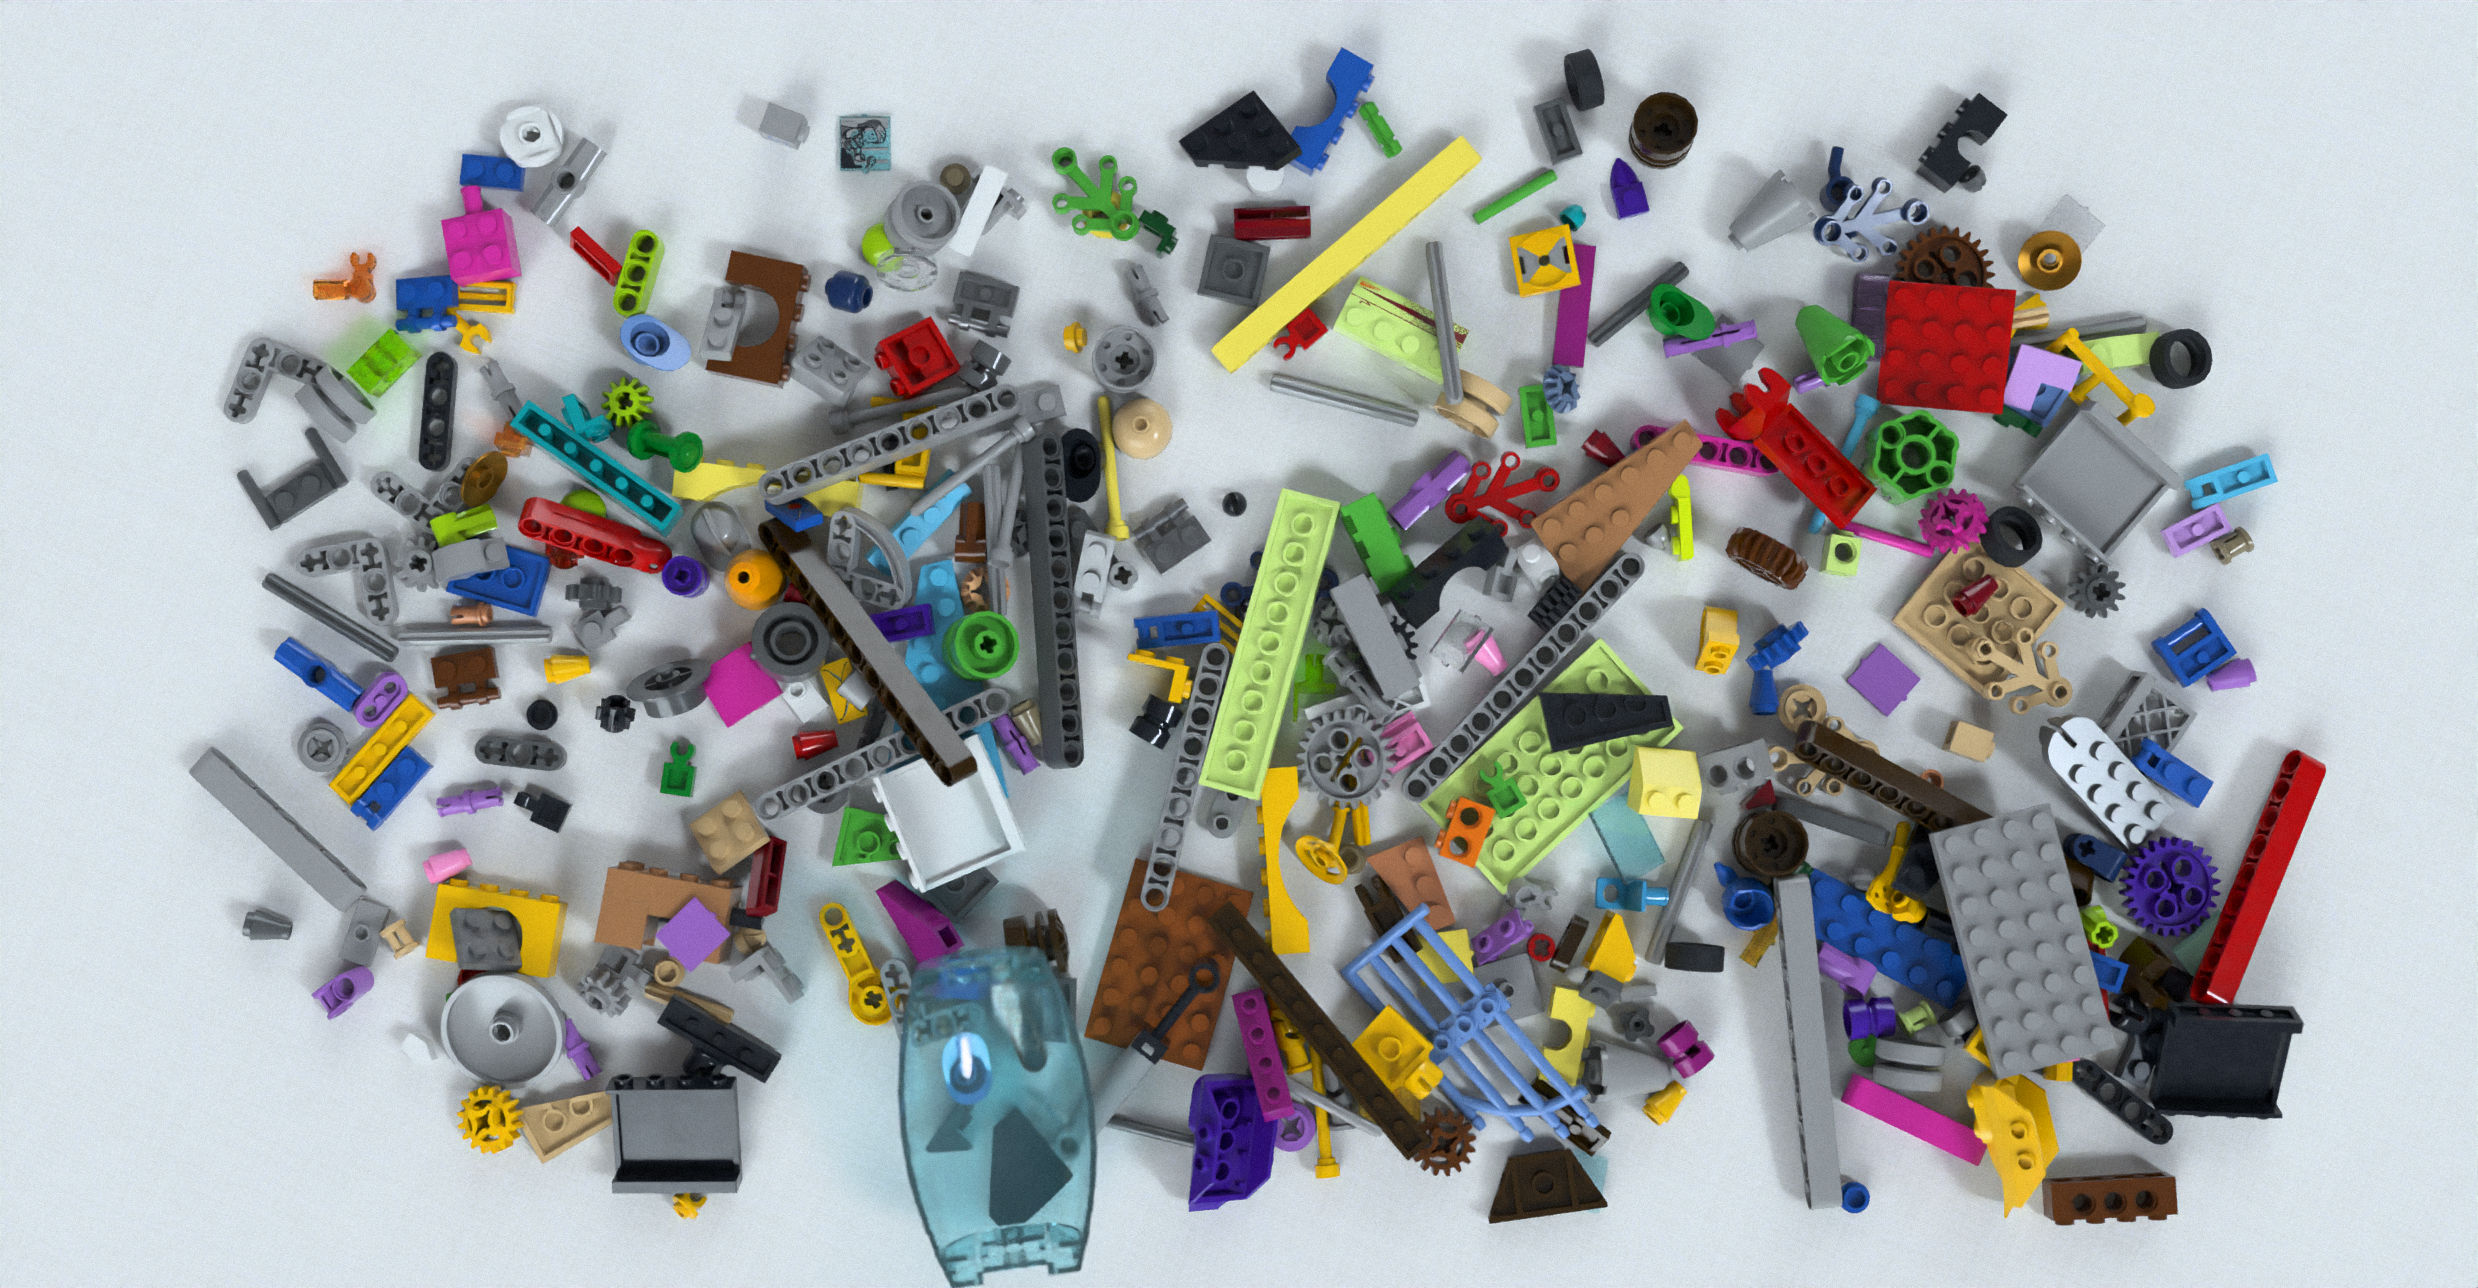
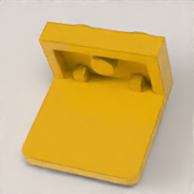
M1136 649L1135 654L1128 653L1127 660L1175 671L1168 701L1183 705L1184 698L1190 700L1194 682L1189 680L1191 668L1185 666L1186 661L1184 659L1166 656L1165 661L1155 659L1156 654L1140 649Z

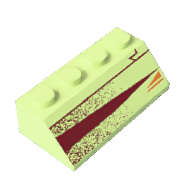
M1360 276L1339 314L1333 330L1442 385L1444 381L1434 312ZM1453 322L1458 354L1470 330Z

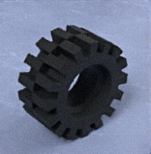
M1563 575L1541 597L1527 616L1542 630L1547 632L1572 607L1583 591L1568 577Z

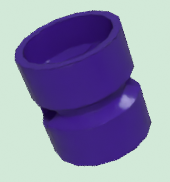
M676 556L665 564L662 571V582L666 589L673 594L686 598H696L708 589L710 572L706 565L699 560L687 556Z
M1889 996L1871 997L1868 1003L1862 998L1845 999L1843 1002V1023L1847 1038L1849 1040L1867 1039L1870 1033H1873L1876 1038L1893 1037L1896 1030V1020L1891 998Z

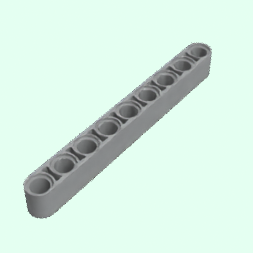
M1001 384L763 474L759 479V491L770 504L781 505L1010 419L1021 411L1022 402L1019 391L1011 384ZM1005 395H1011L1015 398V402L1011 406L1005 407L999 404L1000 399ZM976 406L986 408L985 414L978 418L971 416L970 412ZM947 417L957 419L956 425L949 429L941 426L942 421ZM918 428H926L928 430L926 437L919 440L912 437L913 432ZM894 438L899 441L898 446L894 450L889 451L883 448L884 443L888 439ZM865 449L870 451L869 457L866 460L860 462L854 459L855 454L859 450ZM837 460L840 462V467L837 471L830 473L825 470L826 465L830 461ZM803 471L811 472L808 482L797 483L796 479L799 473ZM774 482L782 484L781 490L777 494L771 495L767 493L770 484Z
M1211 643L1204 648L1195 678L1141 892L1142 904L1151 912L1163 910L1170 899L1229 664L1228 649L1220 643ZM1214 650L1221 652L1224 656V661L1217 666L1209 664L1206 659L1207 655ZM1205 680H1211L1216 684L1217 690L1212 695H1204L1199 690L1200 684ZM1196 710H1204L1209 714V721L1204 725H1196L1192 721V714ZM1195 739L1201 743L1202 749L1200 753L1189 755L1185 752L1184 745L1188 740ZM1188 769L1193 772L1194 780L1190 785L1179 784L1176 776L1180 770ZM1175 799H1181L1187 805L1185 813L1180 816H1175L1169 811V805ZM1167 829H1174L1179 834V840L1173 846H1167L1161 840L1162 833ZM1159 859H1166L1172 865L1170 873L1166 876H1159L1154 872V864ZM1152 889H1159L1164 894L1163 903L1157 907L1150 906L1146 901V895Z
M991 688L941 711V713L956 733L961 735L1004 715L1009 711L1012 701L1010 695L1003 689ZM995 693H999L1004 699V705L998 711H993L988 704L990 696ZM967 706L972 707L976 713L975 720L970 724H965L960 717L962 709ZM900 730L762 794L755 802V813L765 821L781 819L920 753L917 749L909 750L905 746L906 734L903 730ZM881 746H886L891 751V758L886 763H881L877 759V750ZM853 759L860 760L863 765V770L858 776H853L849 772V763ZM825 772H830L834 776L835 782L830 789H825L821 785V776ZM797 785L803 786L806 790V798L802 802H797L793 798V789ZM769 798H773L778 803V810L774 815H770L765 811V802Z

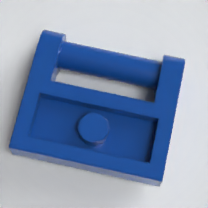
M2205 608L2195 612V617L2164 638L2159 637L2151 642L2155 652L2162 657L2182 688L2190 686L2237 654L2212 615ZM2199 628H2205L2207 631L2206 635L2175 655L2171 647Z

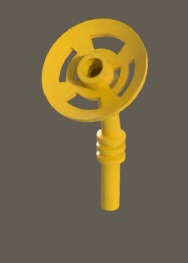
M1347 758L1344 759L1337 769V777L1341 770L1347 766ZM1345 774V782L1347 785H1349V776L1348 774ZM1336 801L1335 806L1332 807V811L1335 814L1328 842L1313 836L1304 835L1295 844L1297 855L1305 867L1321 880L1336 885L1343 883L1347 878V868L1339 856L1338 850L1347 812H1350L1349 807L1341 810L1339 801ZM1337 867L1340 873H1331L1328 869Z

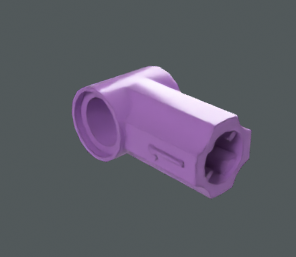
M1823 942L1817 950L1819 971L1837 981L1839 987L1847 994L1856 998H1864L1878 971L1877 968L1862 958H1852L1830 944Z

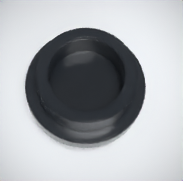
M548 700L534 701L527 709V721L537 730H548L556 724L558 710Z

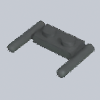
M313 427L305 431V436L322 463L311 467L268 494L266 498L247 470H241L237 474L238 480L270 531L279 528L283 523L289 522L338 491L337 489L349 483L321 436Z

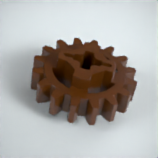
M1435 1107L1433 1116H1430L1426 1111L1423 1112L1425 1120L1423 1122L1416 1121L1425 1132L1429 1130L1428 1136L1432 1141L1413 1156L1414 1161L1422 1160L1420 1167L1423 1171H1426L1431 1166V1172L1434 1176L1438 1175L1440 1169L1443 1170L1446 1176H1450V1168L1453 1167L1458 1172H1461L1460 1163L1462 1161L1467 1164L1471 1162L1467 1157V1153H1474L1476 1151L1475 1147L1469 1144L1476 1140V1136L1474 1133H1467L1472 1128L1469 1121L1462 1123L1464 1116L1460 1112L1453 1117V1110L1451 1108H1447L1445 1114H1442L1440 1109ZM1447 1122L1453 1125L1449 1127L1439 1126L1438 1123ZM1441 1136L1444 1137L1447 1143L1444 1147H1441L1438 1138ZM1462 1141L1461 1148L1456 1154L1457 1144ZM1439 1156L1446 1158V1160L1436 1161L1433 1158Z

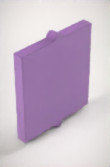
M1879 643L1866 659L1860 660L1861 665L1846 681L1882 714L1888 717L1901 701L1907 700V694L1921 679L1885 646Z
M694 897L655 936L670 951V957H676L691 973L731 933L716 918L717 914L715 912L711 913L697 897Z

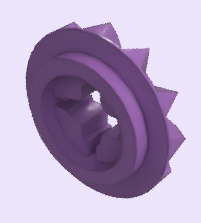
M1292 1102L1295 1115L1284 1117V1119L1292 1121L1294 1118L1300 1117L1296 1124L1298 1132L1301 1134L1300 1136L1290 1131L1282 1137L1285 1124L1281 1118L1278 1119L1275 1146L1283 1151L1294 1152L1305 1148L1315 1134V1120L1312 1113L1307 1107L1298 1102Z

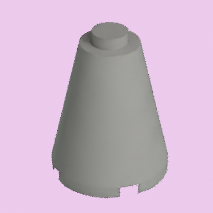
M1779 169L1773 174L1729 227L1732 233L1728 238L1738 251L1743 247L1747 252L1817 218L1812 212L1807 214L1812 208L1791 181L1788 183L1786 179L1781 180L1785 176L1782 170Z
M1590 1041L1586 1049L1590 1050L1589 1058H1583L1582 1060L1585 1061L1582 1085L1590 1093L1591 1098L1587 1099L1589 1103L1598 1104L1661 1091L1666 1088V1085L1671 1082L1672 1078L1671 1068L1664 1059L1602 1041Z

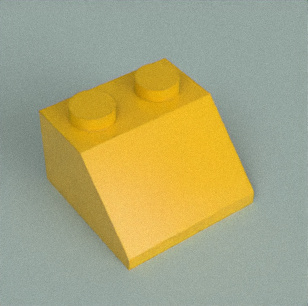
M1607 910L1580 965L1592 972L1598 970L1624 984L1625 981L1630 982L1636 971L1637 965L1633 964L1636 957L1622 916Z

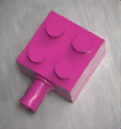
M479 186L461 188L465 215L441 220L451 280L460 287L465 288L467 287L465 285L500 281L522 276L512 217L502 208L484 211L481 188Z

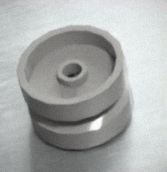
M920 180L907 185L890 203L884 215V231L891 245L907 257L918 259L934 256L956 234L961 223L960 208L956 198L946 187L927 180Z
M327 364L315 376L319 387L306 383L295 394V397L303 409L325 431L338 441L346 443L357 433L353 420L366 425L377 414V411L355 384L337 369Z
M1876 1038L1875 1054L1879 1058L1894 1061V1063H1878L1874 1065L1872 1082L1906 1091L1941 1092L1943 1074L1937 1070L1925 1068L1924 1065L1939 1066L1944 1064L1946 1047L1908 1039Z

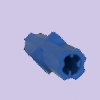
M288 637L275 651L276 654L273 659L299 676L307 686L317 689L348 712L353 711L355 702L366 691L341 673L333 663L323 660L292 637ZM322 667L325 671V677L319 683L315 675L317 669Z

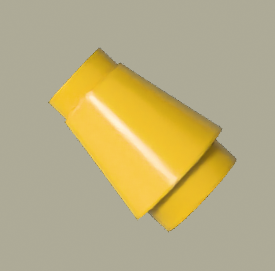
M551 655V658L544 659V669L548 683L555 682L558 685L591 673L588 655Z
M1673 1080L1670 1084L1666 1085L1664 1090L1658 1091L1646 1099V1104L1642 1111L1658 1126L1663 1122L1668 1123L1687 1094V1091L1680 1083Z

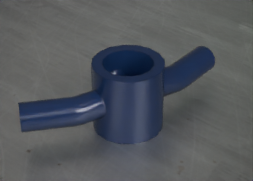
M1838 146L1832 147L1828 166L1829 182L1820 192L1821 205L1830 212H1834L1842 202L1832 197L1831 190L1838 187L1843 191L1848 184L1854 183L1850 178L1841 176L1840 168L1844 148ZM1856 189L1851 191V198L1856 196ZM1856 231L1844 233L1850 239L1858 235Z

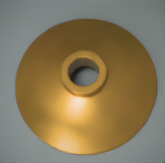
M2056 230L2041 231L2031 236L2023 244L2018 256V267L2023 279L2030 286L2043 291H2055L2066 287L2077 277L2082 265V254L2077 242L2068 234ZM2052 253L2056 256V260L2048 263L2044 260V256Z
M498 451L487 452L468 467L461 485V498L464 503L471 507H477L489 501L496 494L498 488L505 480L508 470V462L504 454Z

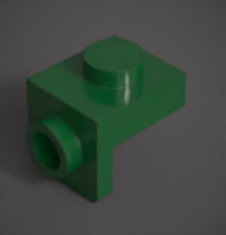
M1144 210L1138 219L1140 227L1162 239L1155 251L1156 257L1162 259L1165 253L1170 255L1178 243V239L1175 238L1177 235L1176 228L1168 224L1169 219L1160 212L1153 210L1150 213Z

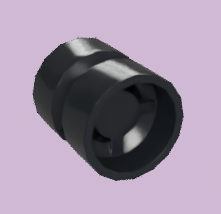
M1150 693L1142 706L1144 715L1137 716L1128 731L1163 750L1171 736L1168 731L1169 728H1176L1184 713Z

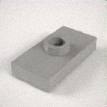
M364 898L359 899L339 958L365 967H371L381 940L379 933L385 929L392 908Z

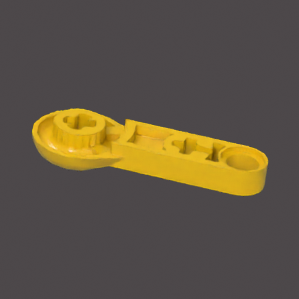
M833 902L826 904L819 913V920L849 981L848 1002L851 1012L857 1020L866 1025L877 1026L887 1023L892 1019V1015L882 984L880 970L875 967L847 908L841 903ZM836 907L842 912V920L838 925H831L826 920V913L830 908ZM848 924L849 930H844L843 932L848 939L853 938L855 940V943L851 946L853 951L849 952L848 949L842 950L840 948L844 940L840 933L834 937L833 930L842 929ZM897 986L890 987L892 993L898 990ZM871 991L874 994L882 995V1000L878 1001L881 1003L878 1008L874 1004L868 1005L867 999L871 998L868 995ZM900 994L895 999V1005L898 1009L900 1006Z

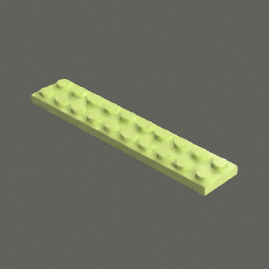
M1285 488L1281 489L1198 782L1199 785L1257 801L1260 800L1339 518V511L1342 507L1340 502Z

